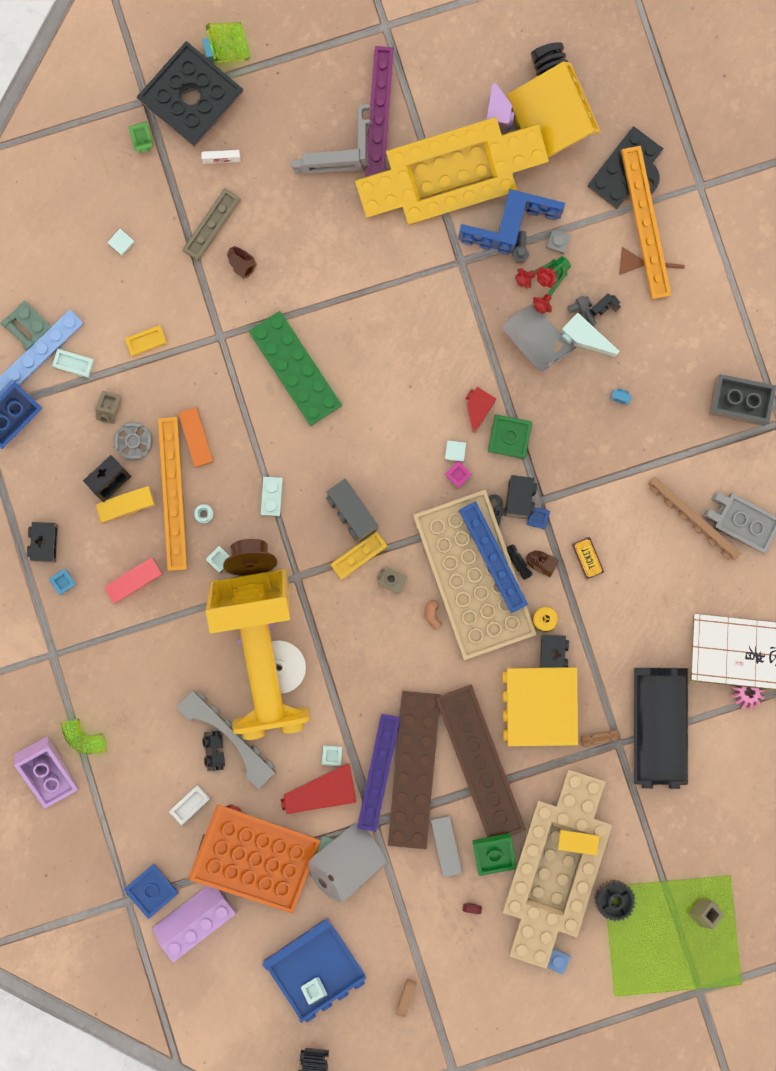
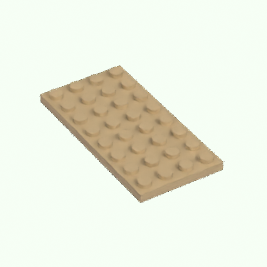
M486 490L413 515L463 660L537 635L527 606L510 613L458 511L475 501L477 502L518 583Z

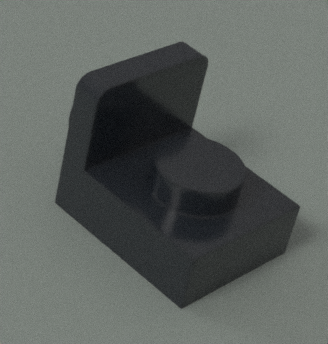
M608 293L591 308L590 312H592L594 317L598 313L602 315L609 309L607 305L617 312L621 308L619 305L620 301L616 296H611Z

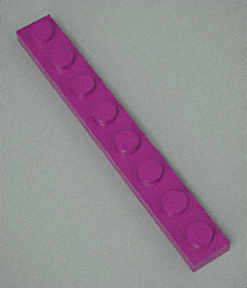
M375 46L370 104L372 109L370 110L369 117L372 124L369 126L368 166H366L365 177L385 171L394 47Z

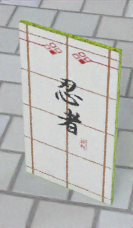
M694 614L691 681L776 690V622Z

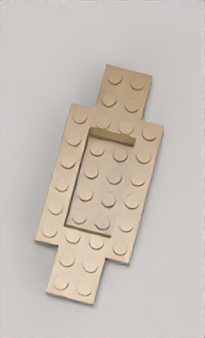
M568 769L557 805L554 806L539 800L537 801L502 911L504 914L520 918L509 957L547 969L558 931L574 937L578 936L612 828V824L594 819L605 781ZM560 830L599 835L597 856L558 850Z

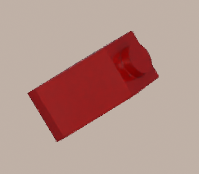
M476 387L475 391L471 389L465 398L468 400L466 407L471 429L474 433H476L496 401L495 397L479 387Z

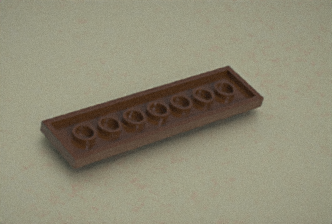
M472 684L436 697L435 699L487 837L508 833L512 836L526 831Z
M402 691L388 846L417 849L427 848L439 707L435 698L441 696V694Z

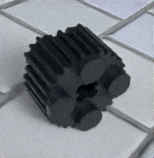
M619 880L606 881V884L602 883L603 886H599L600 889H597L594 897L598 911L609 920L616 921L617 919L620 921L622 919L624 921V918L628 919V915L631 916L632 908H635L634 904H636L633 890ZM614 896L620 898L618 899L619 903L616 905L611 903V899Z
M313 1048L301 1050L300 1065H302V1070L298 1071H328V1062L325 1060V1057H329V1050Z

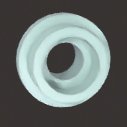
M206 504L199 505L194 511L195 519L199 523H208L213 518V510ZM202 511H207L208 513L205 518L201 517Z

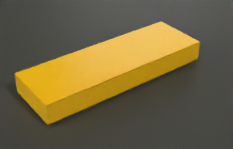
M376 531L331 563L330 566L342 580L388 546Z

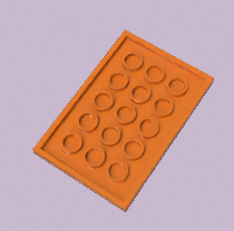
M217 804L188 879L293 914L309 873L308 863L316 854L321 840Z

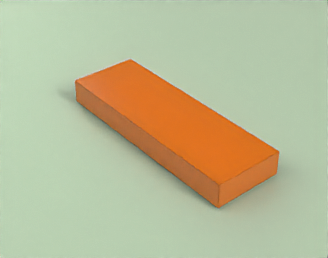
M197 407L179 412V418L195 468L212 463V455Z

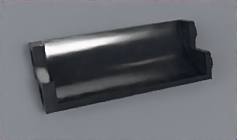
M634 668V784L641 785V788L653 789V785L661 784L669 785V789H680V785H688V668Z

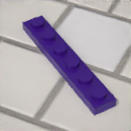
M381 714L357 826L359 829L373 832L377 830L400 717Z

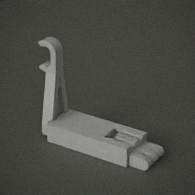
M364 104L358 109V149L304 153L303 159L290 162L295 174L363 170V167L368 166L367 126H370L372 123L369 119L363 120V112L370 111L372 109L371 106Z

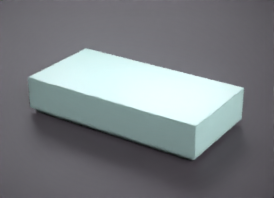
M57 348L52 367L89 378L95 360Z

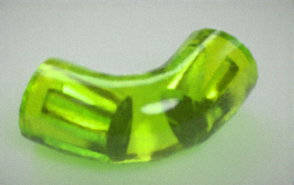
M79 719L60 723L66 742L75 751L83 754L107 752L103 733L95 735L85 734L82 731Z

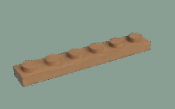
M656 476L650 480L648 485L651 487L649 489L657 496L660 494L665 499L663 502L671 509L674 507L679 512L680 518L684 521L689 520L693 524L692 528L697 533H703L707 537L706 540L713 547H719L722 550L721 554L726 559L736 560L742 554Z

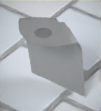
M534 304L514 314L502 326V329L538 370L545 371L567 356L576 347L571 343H567L562 338V334L543 314L537 312L533 307ZM555 340L564 343L563 347L554 354Z
M356 822L315 854L308 863L310 874L319 889L329 897L340 902L349 898L387 863L386 857L377 842L367 831L357 828L358 824ZM328 875H332L333 878H334V881H331V880L328 878ZM319 878L326 883L327 888L320 884Z

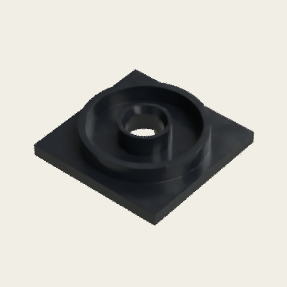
M185 41L139 93L137 99L195 147L244 90L190 43ZM188 88L197 89L200 93V99L193 105L186 104L182 100V94Z

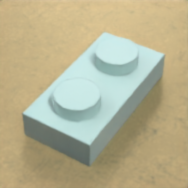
M263 477L261 515L280 516L283 478Z

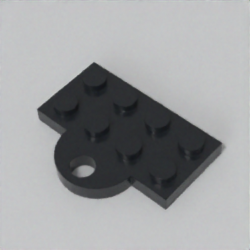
M634 126L587 186L616 209L630 195L621 154L622 149L641 146L647 178L653 183V187L650 189L651 195L657 189L660 181L658 169L653 162L664 148Z

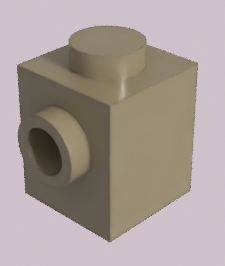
M387 566L385 570L381 569L377 579L380 580L379 585L399 595L407 576Z
M699 899L688 913L700 927L714 929L724 916V913L715 902Z

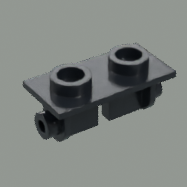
M220 731L204 732L202 744L206 750V756L204 757L205 767L207 771H215V767L216 770H223V766H225L224 752L217 753L216 750L223 748L222 735H220Z

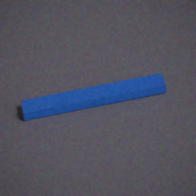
M475 501L458 510L510 613L527 606L528 603L477 502Z

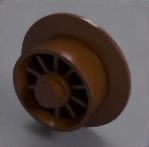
M243 539L230 546L231 556L224 561L223 568L226 572L238 576L268 572L276 567L277 558L268 553V544L260 539Z

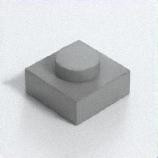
M553 229L546 248L564 254L571 235Z

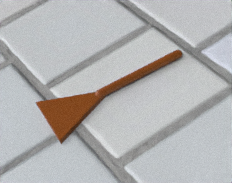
M622 247L620 274L644 266L643 259ZM665 263L666 267L685 268L684 265Z

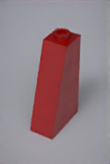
M350 763L285 793L284 798L281 799L282 810H286V814L356 803Z

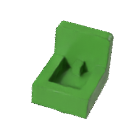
M147 121L130 125L129 131L134 144V150H139L140 153L151 150L150 147H153V141Z

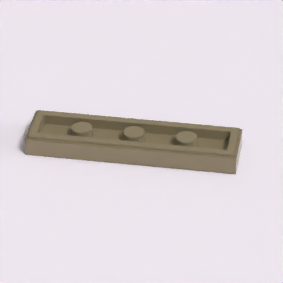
M224 188L182 251L199 262L241 199Z

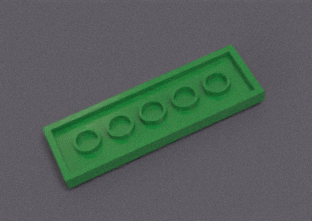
M278 311L248 331L310 427L342 407L341 402L281 311Z

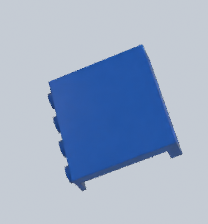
M328 917L262 962L264 968L268 969L300 1018V1023L311 1021L316 1017V1012L327 1010L332 1006L331 1002L337 998L339 1001L349 994L347 991L353 987L355 990L365 984L364 980L366 979L365 973ZM319 977L327 992V996L309 1005L301 987L314 978Z

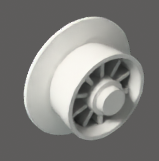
M281 640L272 641L281 694L288 693L297 688L304 679L306 672L305 659L300 650L293 644Z

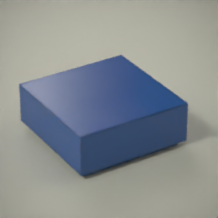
M534 507V513L528 518L527 525L545 530L550 511Z

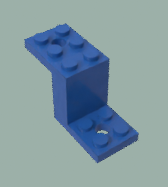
M509 189L499 233L461 224L458 240H461V243L465 245H472L473 243L480 245L482 249L491 250L493 248L497 249L501 254L508 255L514 251L524 210L530 215L538 216V214L545 215L547 219L557 220L561 219L565 203Z

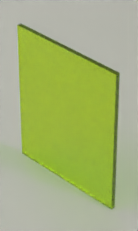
M731 875L627 884L635 894L634 901L636 904H634L635 908H632L631 916L628 915V919L624 918V921L622 919L620 921L617 919L616 921L607 919L614 987L613 994L615 997L742 985ZM614 896L611 899V903L618 904V899L620 898ZM699 899L712 900L724 913V916L714 929L700 927L688 914Z

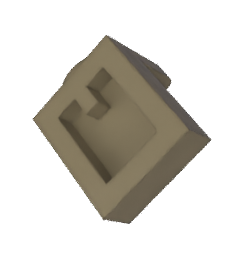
M102 391L95 409L96 419L103 423L114 424L121 395Z

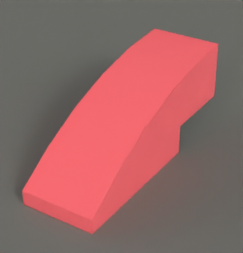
M150 558L104 588L113 604H116L147 586V584L163 574L154 558Z

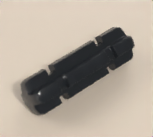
M515 545L508 546L506 549L509 556H511L510 559L516 569L521 572L522 578L526 580L531 577L532 572L529 568L527 569V564L520 553H517Z

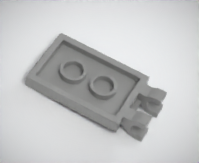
M720 492L714 493L711 500L722 505L718 513L709 509L705 511L703 517L716 522L714 525L715 529L766 554L776 534V516L733 493L730 494L729 498Z

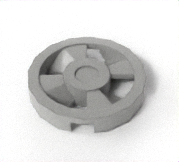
M136 422L125 423L117 430L114 437L115 449L119 455L128 460H139L145 457L151 450L153 443L149 430L141 423ZM138 427L145 431L140 436L136 434ZM123 431L128 434L126 438L120 436ZM141 444L147 446L144 452L139 449ZM126 447L130 448L128 455L122 452Z

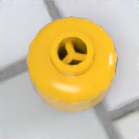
M541 607L533 614V625L539 631H551L558 623L557 613L550 607Z

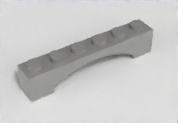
M192 691L176 708L189 721L198 719L222 731L239 750L247 769L245 777L259 790L275 774L274 764L268 759L264 760L260 756L262 753L254 745L250 747L246 743L247 740L243 739L242 734H234L232 722L227 718L223 720L219 716L221 712L213 704L209 706L205 702L207 698L200 691L197 693Z

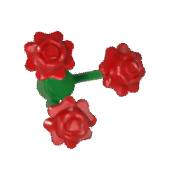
M561 256L535 271L527 272L523 268L517 269L518 274L515 276V279L519 286L526 289L531 288V279L537 274V282L543 287L551 288L543 298H533V307L537 312L541 314L552 312V306L549 301L563 278L568 275L567 271L571 268V264L567 258ZM555 275H556V276H559V275H560V277L558 278V280L555 281V279H554Z

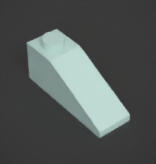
M579 313L561 330L562 338L569 344L572 343L575 346L616 357L620 352Z

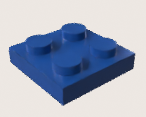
M155 863L124 888L125 892L148 919L179 894Z

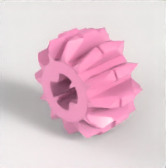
M745 685L732 687L733 690L737 691V693L732 694V697H738L735 703L740 704L742 702L741 708L743 709L747 707V704L749 709H753L754 704L760 706L758 698H765L763 695H760V692H764L765 688L759 689L758 687ZM746 688H748V690H752L750 698L749 696L744 694V692L747 691Z

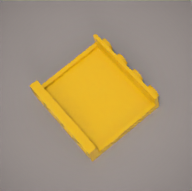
M563 61L506 94L509 102L512 104L511 110L515 112L516 124L521 129L539 124L548 158L589 135L595 136L601 132L572 64Z
M506 667V672L502 673L503 683H506V691H503V703H506V710H503V722H507V729H503V741H507L508 746L578 745L577 667Z

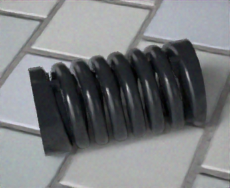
M549 43L531 52L537 76L563 61L568 62L565 59L566 53L562 52L564 50L563 43Z

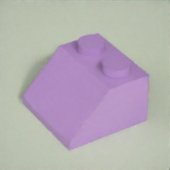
M492 83L486 119L497 117L501 134H506L508 128L512 129L515 112L511 111L512 104L498 85Z

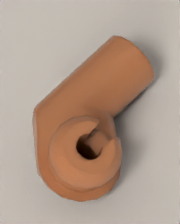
M431 600L425 605L424 617L436 630L442 623L436 617V609L439 605L435 600Z

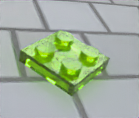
M242 22L208 23L205 26L215 62L247 61L251 58Z

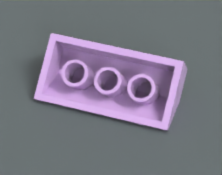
M206 886L154 926L152 930L162 949L171 961L175 962L233 917L237 910L221 890Z

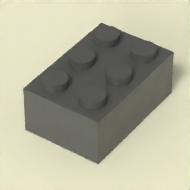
M719 374L715 380L709 415L766 426L770 422L776 385Z
M346 478L326 491L328 495L326 500L332 509L335 507L338 509L337 516L343 524L347 523L349 525L348 531L354 540L358 538L361 542L379 529V525Z

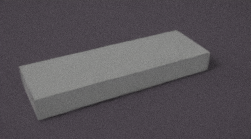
M450 816L432 819L431 824L443 878L462 874Z

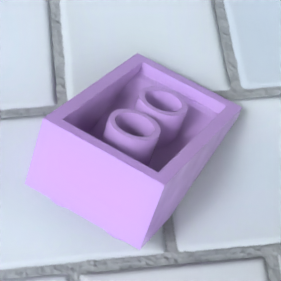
M48 736L14 754V766L44 809L78 791V787L62 757Z

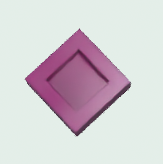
M458 461L445 476L459 488L472 474Z

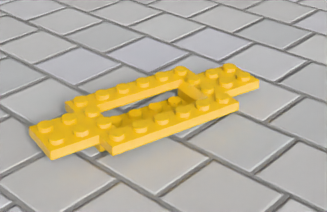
M493 117L386 150L391 169L357 179L355 183L366 218L403 207L409 225L507 195L509 189L517 191L512 173L549 162L539 124L501 135L497 117ZM492 176H493V178H490V179H487V180H483V181H480V182H477V183H473V182H476V181H479V180H482V179H486V178H489V177H492ZM456 187H460V188H457V189H454V190H451V191H447V192H444V193H441V194H438V195H434V196H431V197H428V198H425V199H420V198H424V197H427V196H430V195H433V194H437V193H440V192H443V191H446V190H450V189H453V188H456Z

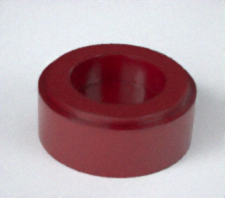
M464 903L462 911L481 914L482 906Z

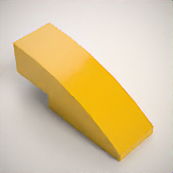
M149 486L108 499L104 503L96 504L101 523L155 506Z

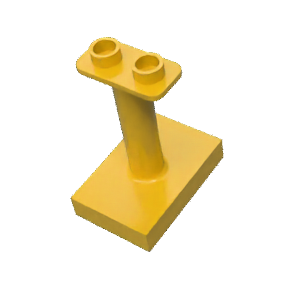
M280 569L210 581L206 605L210 634L240 629L254 709L245 717L233 720V733L242 734L245 740H254L265 736L266 729L280 727L281 732L286 734L303 730V723L310 720L309 708H293L283 704L269 629L270 623L290 620V587L287 570Z

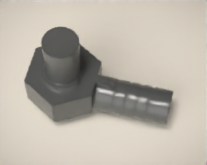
M519 231L518 244L512 253L516 263H524L529 257L525 247V231Z
M588 296L576 298V303L567 306L569 313L580 310L592 326L596 325L594 316L589 310L592 304Z

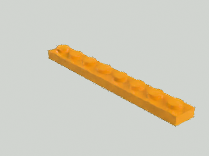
M641 146L622 149L621 154L651 300L671 296Z
M158 418L167 570H188L178 418Z

